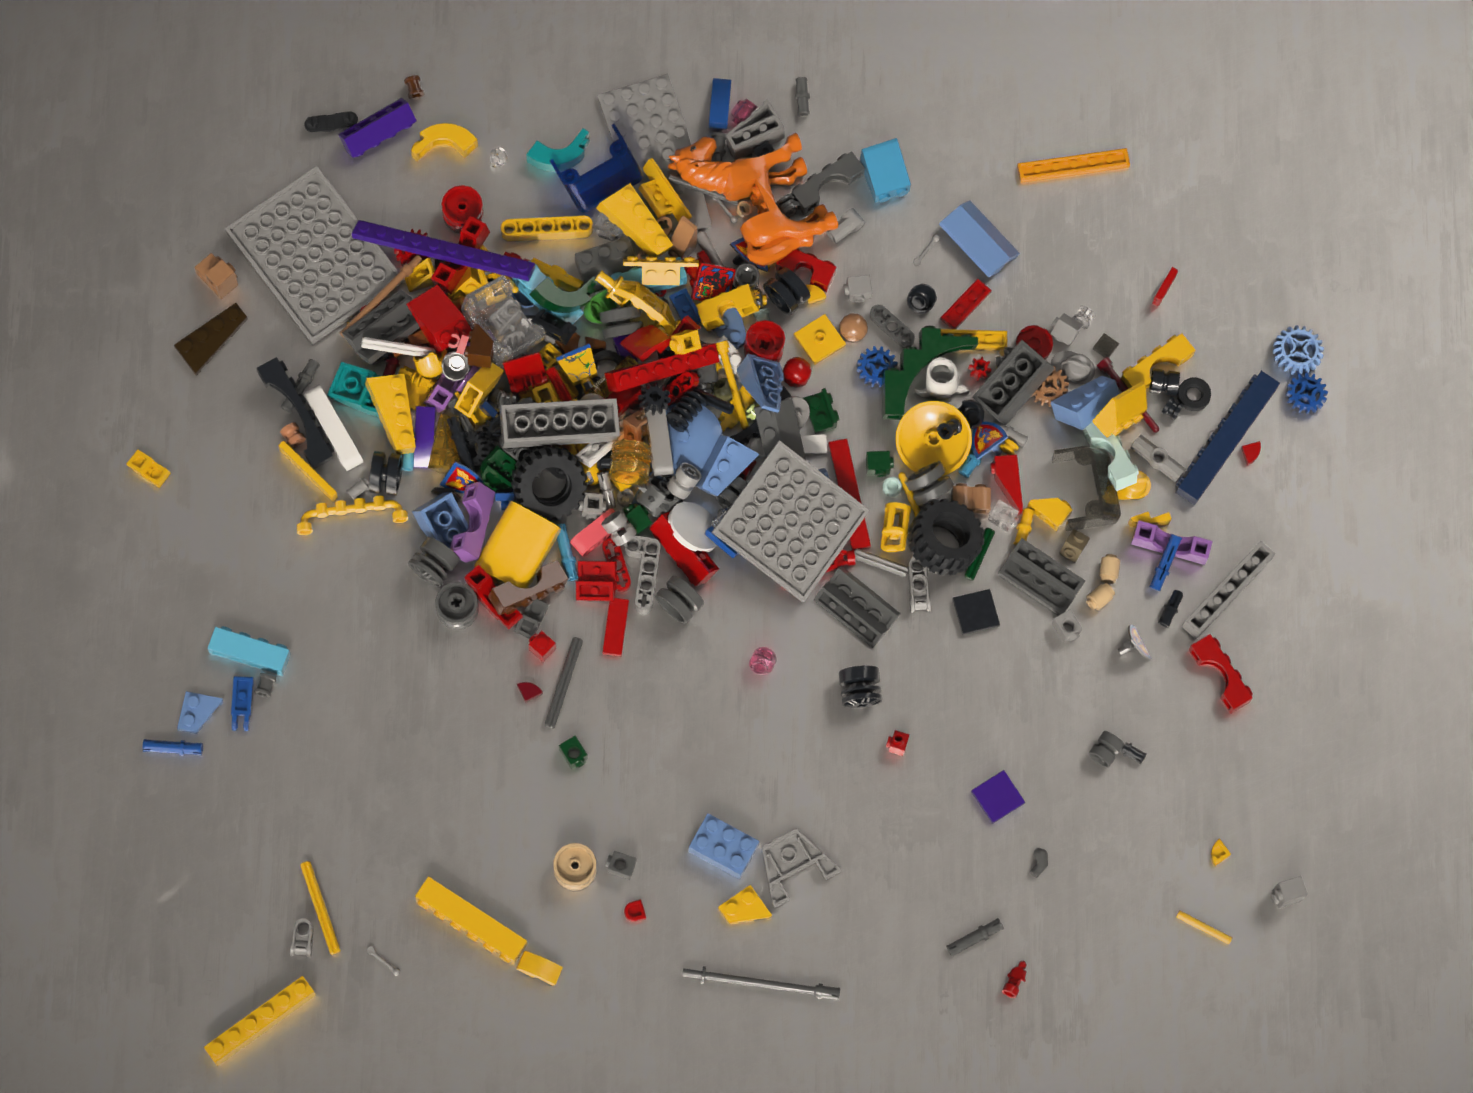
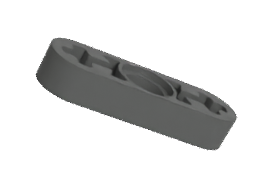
M875 305L871 308L870 319L900 347H911L914 344V333L883 305ZM875 311H876V312H880V311H881V312H882V317H881V316L875 317ZM894 322L898 328L895 331H890L887 328V324ZM902 335H903L904 337L909 336V337H910V338H909V341H910V342H908V341L903 342V341H902V340H903Z

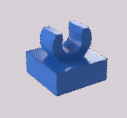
M513 492L495 493V501H501V510H505L509 501H515V496Z

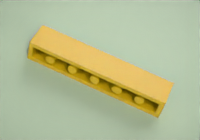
M429 876L415 895L418 901L417 904L425 910L430 908L434 911L433 915L440 920L445 918L450 921L449 925L457 931L462 929L467 933L466 936L474 942L479 940L489 952L496 951L500 954L499 958L506 963L511 961L515 964L528 944L527 940Z
M301 976L212 1040L204 1048L218 1067L312 999L316 994L305 978Z

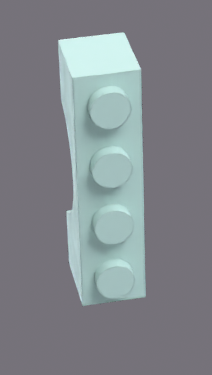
M1093 422L1084 428L1083 435L1091 449L1106 450L1114 457L1113 462L1108 466V478L1115 490L1118 491L1136 484L1137 475L1139 474L1138 468L1135 464L1131 463L1128 451L1122 448L1120 437L1113 434L1107 438Z

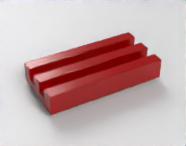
M1171 268L1155 295L1152 304L1156 306L1161 304L1177 276L1178 269Z

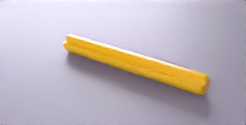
M305 861L300 866L331 955L340 952V947L311 862Z

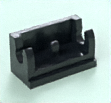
M541 309L535 318L531 320L537 331L564 345L568 343L577 330V327L572 325V323H567L551 315L545 309Z

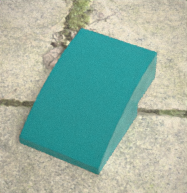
M341 362L327 396L353 409L379 418L365 382L366 378L380 377V375H377L374 371Z

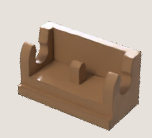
M639 410L623 419L624 449L637 458L648 450V445L641 446L644 443L641 426L647 423V417L641 420L643 415Z

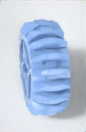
M1298 325L1294 327V330L1291 327H1288L1287 331L1282 330L1281 335L1276 337L1277 341L1273 344V347H1275L1273 354L1276 355L1275 361H1280L1279 367L1285 366L1284 372L1290 369L1291 375L1295 371L1301 375L1303 371L1309 374L1310 370L1314 371L1316 366L1320 365V359L1324 356L1321 353L1324 351V347L1320 346L1322 340H1316L1318 334L1312 335V329L1308 332L1305 331V326L1301 330ZM1285 342L1288 344V348L1290 350L1288 355H1286L1284 350ZM1308 346L1312 349V358L1308 356ZM1295 349H1302L1301 353L1300 351L1294 353Z

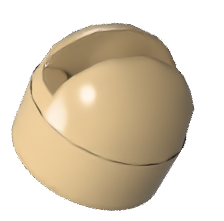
M747 201L739 202L736 207V213L740 217H747L752 211V206Z

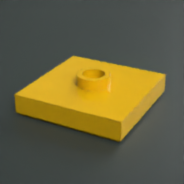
M825 314L793 335L814 365L846 346L845 341Z

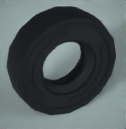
M1190 377L1180 384L1177 399L1179 403L1184 404L1183 407L1185 409L1199 411L1209 404L1211 389L1203 379ZM1190 388H1197L1201 392V398L1197 401L1190 400L1187 396V391Z

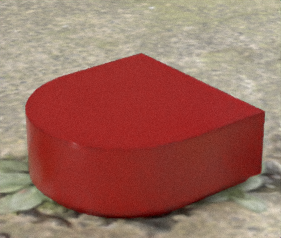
M641 899L626 905L624 914L627 920L638 922L646 919Z

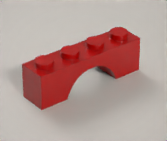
M470 216L460 231L458 244L480 249L490 234L487 225ZM447 261L441 262L431 279L434 285L438 284L443 291L452 294L468 266Z
M1209 634L1192 644L1189 652L1198 666H1212L1222 673L1225 679V690L1220 699L1230 714L1250 703L1253 699V693L1249 686H1245L1242 682V676L1237 669L1234 670L1230 664L1229 656L1220 649L1221 645L1217 638H1213Z

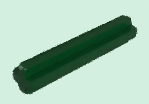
M985 529L982 536L985 539L980 554L968 567L965 573L966 579L971 581L975 579L995 534L993 529Z

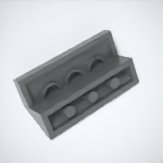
M400 289L342 332L344 338L360 358L371 365L387 353V351L362 348V338L367 337L400 343L420 328L406 303L412 300V297Z
M1023 538L1018 542L998 573L1000 577L1058 616L1066 612L1085 583L1084 579Z
M842 565L814 598L818 605L871 648L875 647L901 614Z

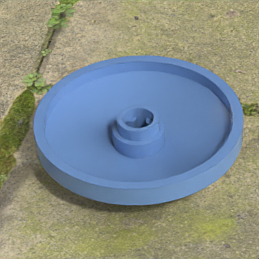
M675 404L669 406V408L666 410V415L669 412H671V409L675 407ZM702 406L701 412L697 411V417H693L694 420L688 422L689 426L687 428L683 427L684 432L676 431L667 421L673 461V474H670L672 476L676 474V470L684 462L695 466L701 473L720 435H723V430L717 417L704 406ZM647 435V445H648V450H649V453H650L649 441H648V435Z

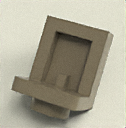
M1073 529L1059 554L1076 563L1090 538Z

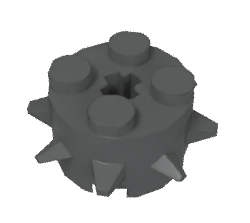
M653 473L648 479L641 476L645 484L638 485L640 490L636 499L639 504L649 509L654 517L659 518L662 514L671 511L677 503L683 502L681 498L674 496L668 490L667 483L670 477L654 476Z

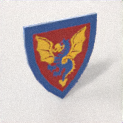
M986 421L973 430L971 447L977 460L991 450L996 456L1001 455L1002 450L998 445L1009 437L999 425Z
M460 461L459 463L454 462L441 481L440 486L456 488L455 492L464 493L466 485L476 482L484 485V483L473 470L462 465Z

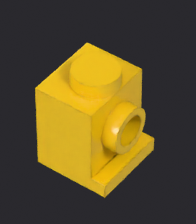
M684 330V332L671 336L670 348L675 354H686L702 348L698 330Z

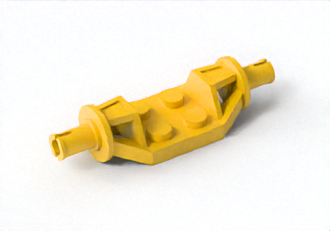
M603 270L595 277V281L608 289L605 295L607 299L611 298L621 307L630 300L634 307L642 309L650 319L655 321L653 324L655 327L668 336H671L681 322L679 319L675 322L669 305L640 282L623 280L622 276L614 280L604 273Z

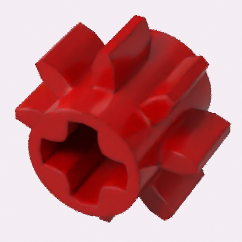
M983 357L979 360L973 358L972 362L974 365L970 364L968 366V369L972 370L970 377L974 376L977 378V381L981 378L987 380L988 376L986 373L990 374L992 371L991 368H988L990 361L986 362L983 360Z

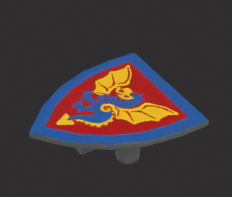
M1129 625L1128 633L1131 642L1125 641L1124 646L1118 649L1120 655L1122 656L1137 648L1146 659L1151 660L1152 658L1135 625Z

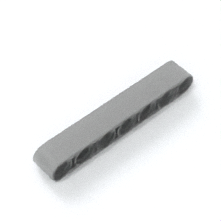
M655 350L644 362L637 358L638 364L657 360L658 353ZM661 379L649 383L652 387H654L655 382L658 383L659 388L662 386ZM648 383L641 385V389H647L646 386ZM663 409L661 415L657 411L655 415H652V411L649 410L645 413V417H647L646 426L653 475L673 474L666 410Z

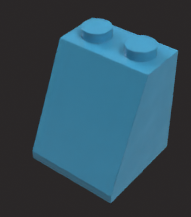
M897 138L861 150L860 162L865 168L864 177L874 202H886L891 197H901L910 191L911 183Z

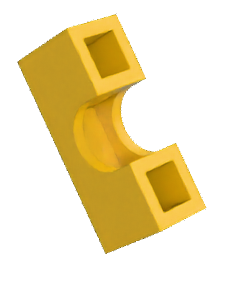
M749 284L740 285L734 290L723 292L719 296L705 299L701 303L696 304L701 323L707 331L725 325L723 315L730 308H736L741 317L759 311L754 292Z

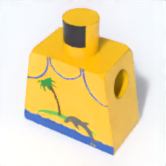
M590 344L556 358L558 365L573 386L581 384L584 392L595 389L591 379L597 377L598 374Z

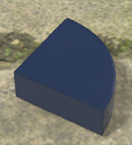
M485 400L479 405L481 411L487 416L494 418L498 413Z

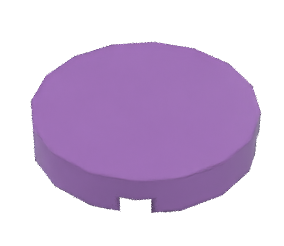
M470 366V371L457 385L456 392L458 391L459 394L463 392L464 389L462 388L466 386L479 367Z

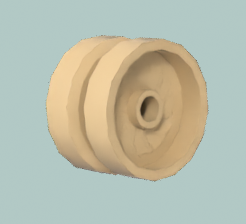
M570 843L563 846L555 855L553 861L554 876L563 888L578 891L587 888L594 881L597 873L596 858L587 846L579 843ZM574 864L578 865L577 869L572 868Z

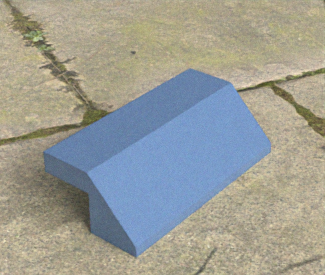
M971 201L958 206L939 223L942 229L988 277L999 273L1006 263L1016 259L1020 254Z

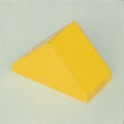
M430 258L418 264L413 269V273L409 277H405L409 292L434 285L431 277L435 271Z

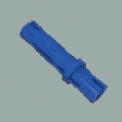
M1171 534L1160 563L1155 568L1156 572L1149 587L1161 591L1166 576H1169L1170 572L1168 571L1182 540L1181 537Z
M143 740V752L175 753L180 756H185V754L202 756L203 743H190L185 740L180 742Z

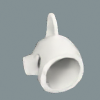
M938 357L928 365L926 389H915V392L921 397L932 396L944 399L952 396L954 393H970V390L965 386H958V372L952 361Z

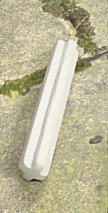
M367 337L362 338L361 341L362 348L425 357L431 352L435 354V349L430 347Z

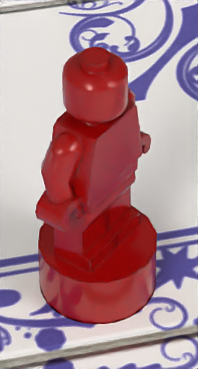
M1020 961L1018 967H1014L1007 974L1010 979L1002 989L1004 995L1010 998L1017 997L1021 981H1026L1027 971L1024 969L1027 964L1025 961Z

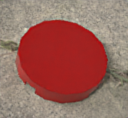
M1037 325L1023 328L1016 338L1015 346L1023 340L1044 359L1050 355L1053 348V339L1049 331Z

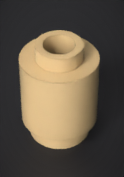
M1106 554V557L1101 558L1099 573L1101 582L1108 584L1116 583V579L1119 577L1121 561L1116 555Z
M1100 584L1086 596V603L1092 610L1096 609L1099 611L1113 599L1115 592L1109 584Z

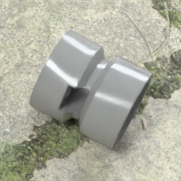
M684 462L678 467L676 474L668 481L667 488L674 496L686 499L693 490V487L700 481L702 475L695 466Z
M622 510L612 513L601 523L608 534L611 533V539L616 546L627 543L637 533L633 525L627 523L628 518Z

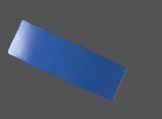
M713 78L709 128L727 129L731 80Z

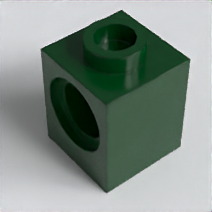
M576 735L559 745V751L571 769L574 767L580 768L586 763L585 760L588 759V755ZM577 750L580 754L578 757L572 758L569 756V752Z

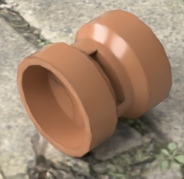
M296 422L286 425L280 431L282 437L287 438V444L292 449L300 446L306 440L304 434L300 433Z

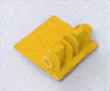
M404 365L403 368H400L398 374H405L409 406L416 411V406L426 407L423 402L431 389H433L437 379L424 377L416 370Z

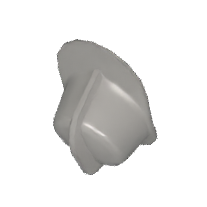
M1064 350L1055 354L1051 360V365L1056 367L1055 371L1062 370L1061 376L1066 375V380L1073 383L1086 384L1095 375L1093 362L1083 354Z

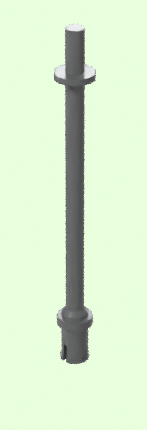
M703 966V971L683 968L682 974L684 977L701 979V984H704L705 980L813 994L820 1000L821 998H828L839 1001L840 996L839 987L823 986L821 983L814 987L706 972V966Z

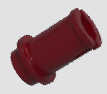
M389 357L385 361L387 364L382 376L395 375L396 369L400 367L398 359Z

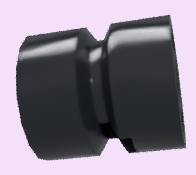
M1153 368L1150 393L1160 394L1164 391L1166 395L1177 396L1180 372L1168 371L1165 373L1164 370Z

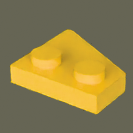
M751 885L718 907L729 924L764 918L770 919L772 917V914Z

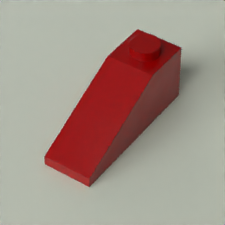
M1017 455L994 456L993 462L990 463V472L994 474L996 483L1017 515H1021L1023 503Z

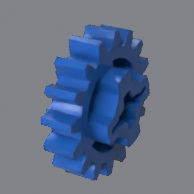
M873 346L872 351L868 348L866 349V355L860 354L861 359L857 361V365H859L857 372H862L859 378H865V384L872 382L871 387H874L875 383H878L880 388L882 386V377L880 376L888 368L897 367L898 362L894 361L895 355H889V349L884 352L882 346L880 350Z
M1305 373L1304 377L1298 374L1297 380L1292 378L1291 384L1287 386L1289 391L1286 393V396L1290 397L1287 402H1293L1292 409L1298 407L1299 413L1305 410L1306 414H1309L1310 410L1316 413L1317 408L1321 409L1323 407V403L1327 400L1324 396H1327L1328 391L1323 390L1326 384H1320L1321 378L1316 380L1315 374L1309 377L1308 373ZM1298 385L1299 391L1295 393V388ZM1319 393V398L1317 401H1315V396Z

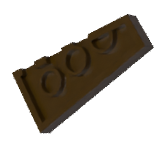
M235 303L180 340L174 347L197 376L201 369L212 360L215 353L222 349L225 342L240 329L248 318L238 304Z

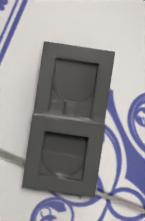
M539 599L533 600L526 607L522 614L523 618L519 620L514 632L530 639L538 630L550 604Z

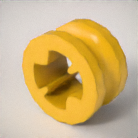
M1006 439L1004 444L1000 445V449L1007 455H1015L1014 451L1019 449L1017 444L1010 439Z

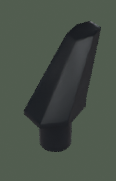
M435 487L431 491V493L436 495L452 492L457 503L462 498L455 492L456 488Z

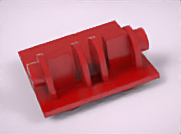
M539 352L503 362L512 393L516 392L517 394L524 391L525 387L529 390L528 386H532V389H534V385L538 387L548 383Z

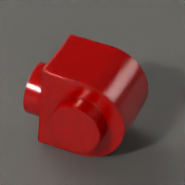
M895 730L893 737H888L886 747L889 748L888 752L903 756L910 734Z

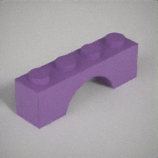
M442 373L423 403L428 407H435L438 413L442 412L454 395L460 380L452 381L447 379Z
M480 482L466 485L462 503L469 514V526L466 532L453 536L450 547L459 559L465 563L479 559L491 508L494 503L495 492Z
M1138 520L1131 545L1164 553L1171 534L1162 531L1157 525ZM1196 536L1181 537L1182 540L1175 557L1205 565L1209 558L1213 541Z

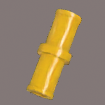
M1023 509L1020 523L1017 524L1018 531L1013 543L1015 546L1021 538L1027 541L1028 534L1032 530L1031 523L1035 514L1032 509Z

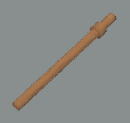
M416 255L408 264H404L400 268V272L339 332L340 335L344 338L342 332L371 312L405 277H409L413 273V269L422 261V258Z

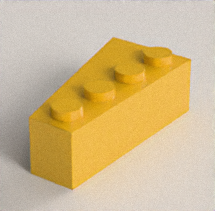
M631 183L600 202L596 207L600 213L602 212L608 217L610 222L616 224L627 237L629 236L635 241L636 245L648 256L658 258L673 246Z
M405 374L366 378L365 386L378 412L379 419L386 431L393 452L397 454L414 453L416 445Z

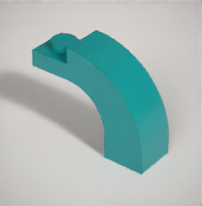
M582 128L573 142L563 149H551L536 141L526 154L527 162L538 169L549 172L570 169L585 157L584 149L590 142L589 131Z

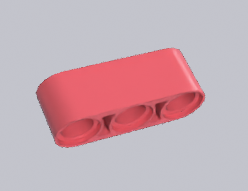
M613 508L603 513L570 541L582 557L588 555L606 539L611 537V533L608 534L601 523L609 515L616 512Z

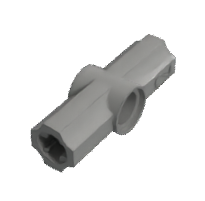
M1143 435L1138 436L1130 447L1147 460L1152 468L1160 470L1175 483L1186 470V468L1171 458L1165 449L1157 447ZM1159 455L1163 461H1156L1154 456Z

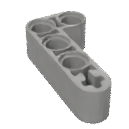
M634 536L624 544V551L630 557L641 558L635 609L639 614L646 615L652 610L661 547L659 541L655 538ZM635 543L638 547L632 550L628 548V545ZM649 546H655L657 550L655 552H649L647 548ZM646 564H652L654 566V569L648 571L644 568V566ZM644 582H648L652 586L649 589H644L641 585ZM643 596H646V605H645V607H642V606H641L642 601H643Z

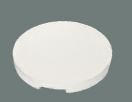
M681 502L674 506L668 515V523H670L674 531V537L683 546L695 552L697 550L710 552L717 546L705 535L707 529L717 522L706 509L690 502Z

